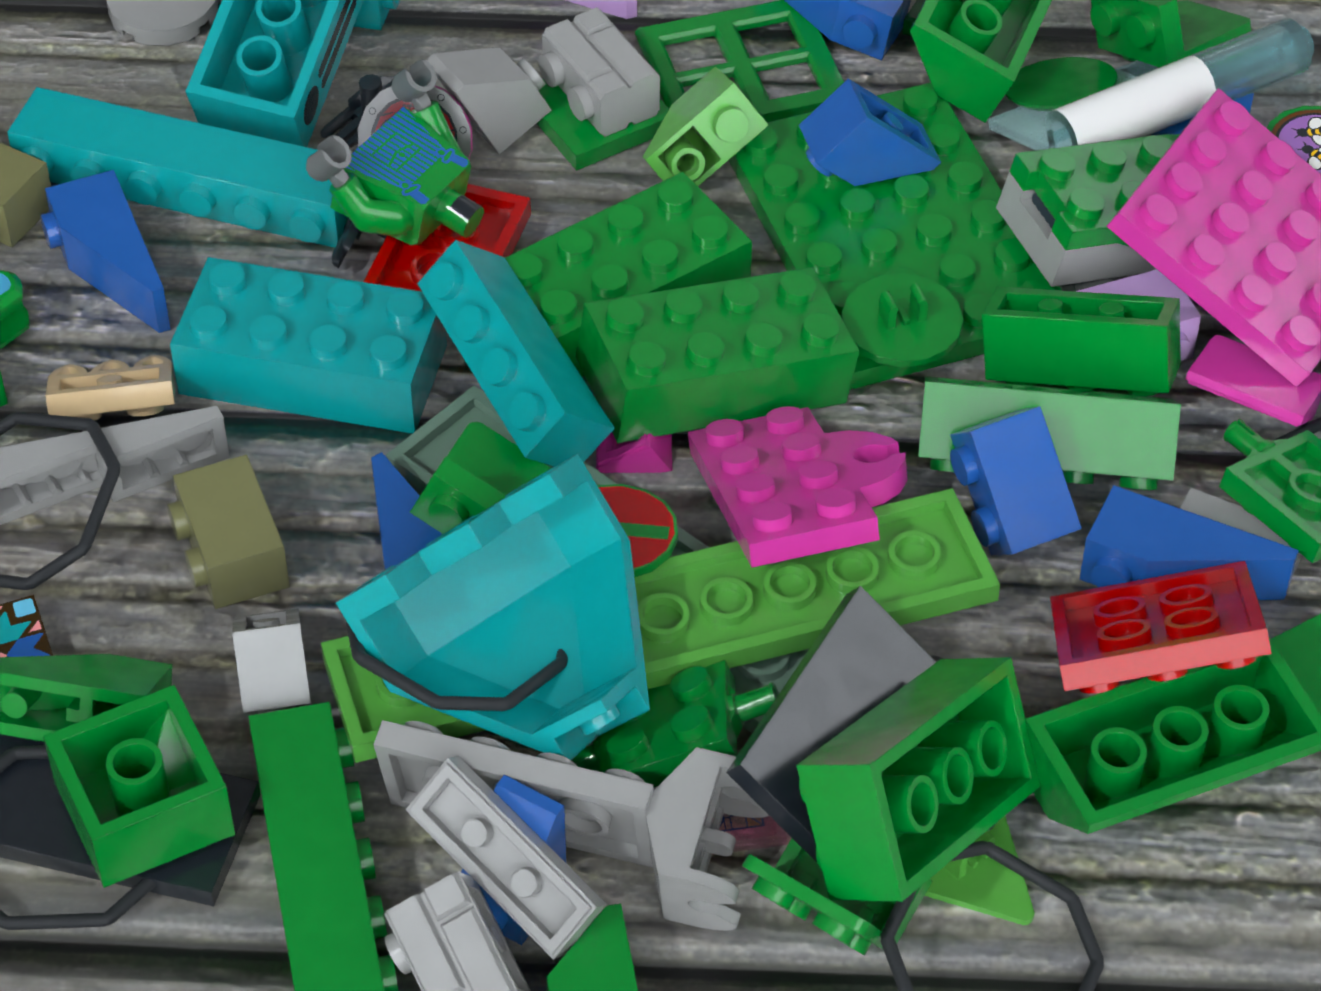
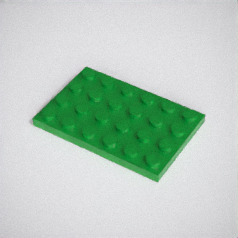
M931 82L877 96L923 125L941 161L934 170L859 186H853L834 174L827 177L820 173L807 158L806 150L809 149V146L799 127V124L812 112L768 122V126L728 160L786 270L813 267L840 317L846 297L860 283L885 274L908 273L927 277L946 287L959 301L964 318L959 342L945 357L924 366L900 368L876 363L859 353L850 390L983 355L982 313L997 286L1061 290L1060 286H1050L997 210L996 206L1002 190L951 106L946 100L937 96Z

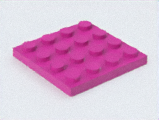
M1218 88L1203 104L1106 227L1297 387L1311 374L1321 359V174L1296 154L1289 144L1277 138L1251 116L1244 106L1232 100Z

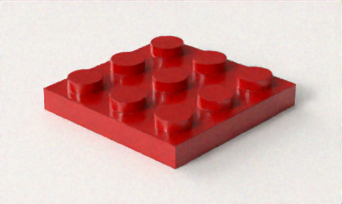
M1245 561L1050 596L1064 691L1079 689L1080 692L1087 694L1102 693L1117 687L1119 681L1147 677L1152 681H1169L1185 675L1188 669L1213 664L1222 669L1241 668L1253 663L1258 656L1272 654L1265 620Z

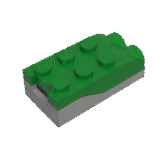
M1180 134L1151 135L1015 154L996 208L1051 287L1136 275L1156 270L1154 266L1106 226Z

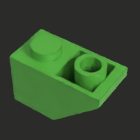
M714 67L671 105L643 158L662 181L684 172L699 186L763 131L768 124L736 84L717 67Z

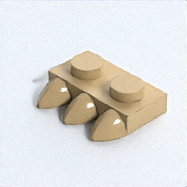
M150 355L139 360L133 367H129L125 362L113 359L97 365L91 372H87L83 367L72 364L60 367L48 376L45 395L48 414L90 418L94 421L101 418L102 413L127 410V414L131 416L157 414L164 410L165 405L175 404V381L172 362L164 356Z

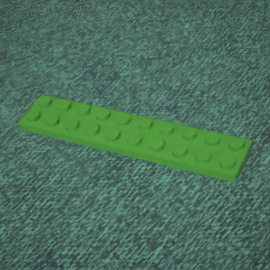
M953 488L873 507L872 509L878 517L880 537L878 541L751 568L738 541L672 556L653 572L635 577L647 688L651 689L670 684L675 675L693 666L708 667L714 663L726 660L730 669L810 649L846 594L859 586H862L901 626L996 602L999 598L1000 583ZM348 636L321 642L323 661L355 763L377 758L373 744L382 720L401 725L408 721H420L436 727L443 735L456 738L485 731V729L389 692L382 678L358 665L353 659Z

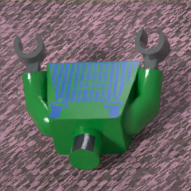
M420 59L412 64L409 71L403 69L397 73L391 85L395 96L404 102H412L415 109L410 111L402 107L353 153H351L345 140L339 136L331 135L318 144V151L309 156L306 163V170L310 177L321 182L330 180L332 183L329 188L332 194L330 208L349 217L354 226L361 232L392 236L409 245L421 244L441 224L460 236L468 238L476 230L484 214L482 206L465 196L471 163L463 154L454 138L438 102L430 101L427 92L435 87L437 75L434 67L424 59Z

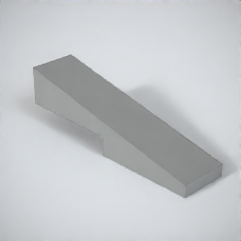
M218 406L101 428L120 463V474L111 495L113 502L170 481L175 474L211 465L230 457L224 418ZM88 431L0 447V525L101 487L108 468Z

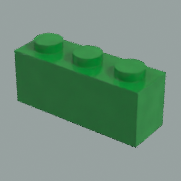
M997 286L982 313L985 380L1005 381L1010 384L1031 386L1036 384L1062 385L1078 392L1092 391L1097 388L1126 390L1128 393L1136 396H1151L1157 393H1169L1181 365L1180 298Z

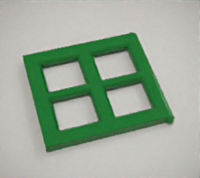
M784 0L639 27L635 31V37L645 60L660 75V95L668 108L685 93L683 87L696 84L714 67H717L728 78H734L737 87L767 123L814 111L844 83L820 31ZM788 22L800 48L750 58L738 31ZM711 36L715 37L726 63L676 73L665 48L666 45ZM807 62L820 90L770 100L757 72Z

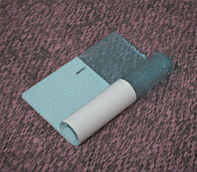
M1283 18L1160 68L1141 61L1131 62L1115 69L1118 76L1115 86L1054 109L1051 112L1035 111L1021 106L988 119L989 129L1033 150L1145 137L1194 117L1218 88L1235 101L1304 73L1309 69L1312 62L1314 42L1311 34L1304 26L1299 25L1291 18Z

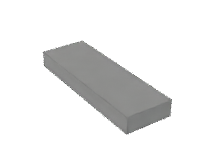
M459 756L448 757L406 808V811L552 959L564 956L607 905Z

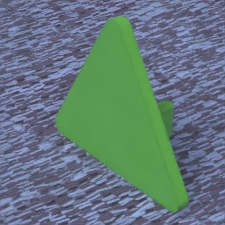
M1006 816L1000 819L993 829L986 831L974 841L992 842L1018 858ZM987 855L949 862L930 878L933 882L925 896L1021 925H1028L1034 919L1035 912L1024 877Z

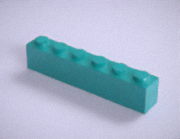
M40 87L35 88L7 131L10 147L47 163L51 183L62 184L114 170L126 200L334 248L343 234L347 223V216L330 208L332 194L329 191L332 185L330 180L317 181L310 177L306 170L308 157L318 151L317 149Z

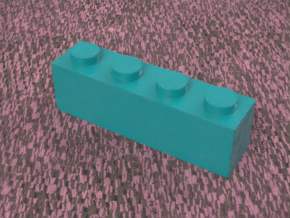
M455 240L417 283L524 457L556 466L570 457L579 454L584 463L615 429L506 259Z

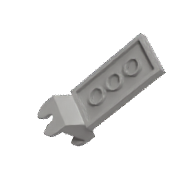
M382 720L373 745L390 804L407 808L448 757L459 756L493 791L503 775H506L564 805L566 847L653 868L663 919L711 930L727 931L737 928L741 913L723 904H736L739 889L729 881L706 871L712 854L730 856L735 847L736 838L727 832L719 830L723 814L747 818H763L769 815L726 773L735 760V756L696 747L654 790L653 784L645 783L638 775L626 770L609 769L605 773L577 767L570 759L554 753H541L535 757L510 751L503 743L487 737H474L468 741L443 735L436 727L420 721H408L401 725Z

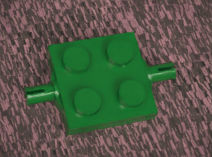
M1242 419L1235 420L1226 429L1223 439L1247 458L1226 467L1219 487L1236 500L1245 511L1254 515L1286 541L1291 548L1298 550V553L1311 563L1320 560L1321 439L1309 430H1306L1289 439L1265 440L1246 425Z
M726 660L707 667L693 666L686 668L675 675L670 684L648 689L649 711L597 736L593 745L585 747L571 761L577 767L603 773L609 769L626 770L638 775L645 783L653 784V787L659 786L696 747L737 757V738L743 725H745V721L765 715L779 695L778 689L771 682L769 685L736 695L735 679Z

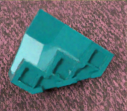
M579 454L570 457L505 495L504 499L461 522L427 543L423 549L397 565L388 567L336 602V605L358 641L364 646L367 654L439 696L505 697L555 660L558 649L564 650L568 656L567 666L510 710L471 711L435 709L540 752L554 753L572 760L597 736L650 710L630 539ZM382 679L389 692L430 707Z

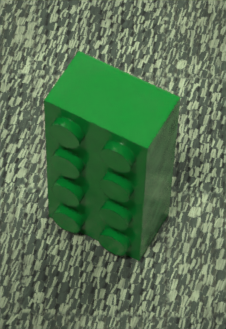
M681 172L505 257V259L579 374L583 377L585 375L576 358L584 303L751 277L752 240L684 172Z
M809 267L584 303L576 358L596 400L615 428L612 433L616 442L622 443L638 440L644 434L648 435L651 433L656 437L706 428L708 424L722 419L743 421L766 416L769 411L779 407L790 406L799 409L808 407L811 410L845 404L848 399L860 351L814 268Z
M1011 657L940 659L796 765L800 778V794L807 807L816 843V859L823 872L829 900L903 902L1040 787Z

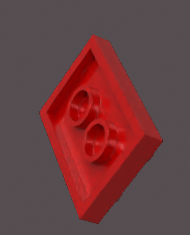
M467 184L465 196L484 208L482 220L468 238L460 236L443 224L436 228L419 245H409L387 235L363 282L421 291L417 283L455 240L505 258L513 253L531 216V198Z

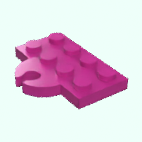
M790 406L779 407L769 411L766 416L743 421L734 419L717 420L708 424L705 429L688 432L690 454L751 568L880 540L878 517L872 507L884 504L900 494L908 481L906 453H899L898 441L891 437L868 431L846 430L824 433L808 407L801 409Z

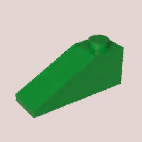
M113 654L0 657V734L44 742L43 736L172 686L173 664Z

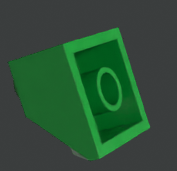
M175 685L43 736L55 785L103 888L235 835L227 787Z

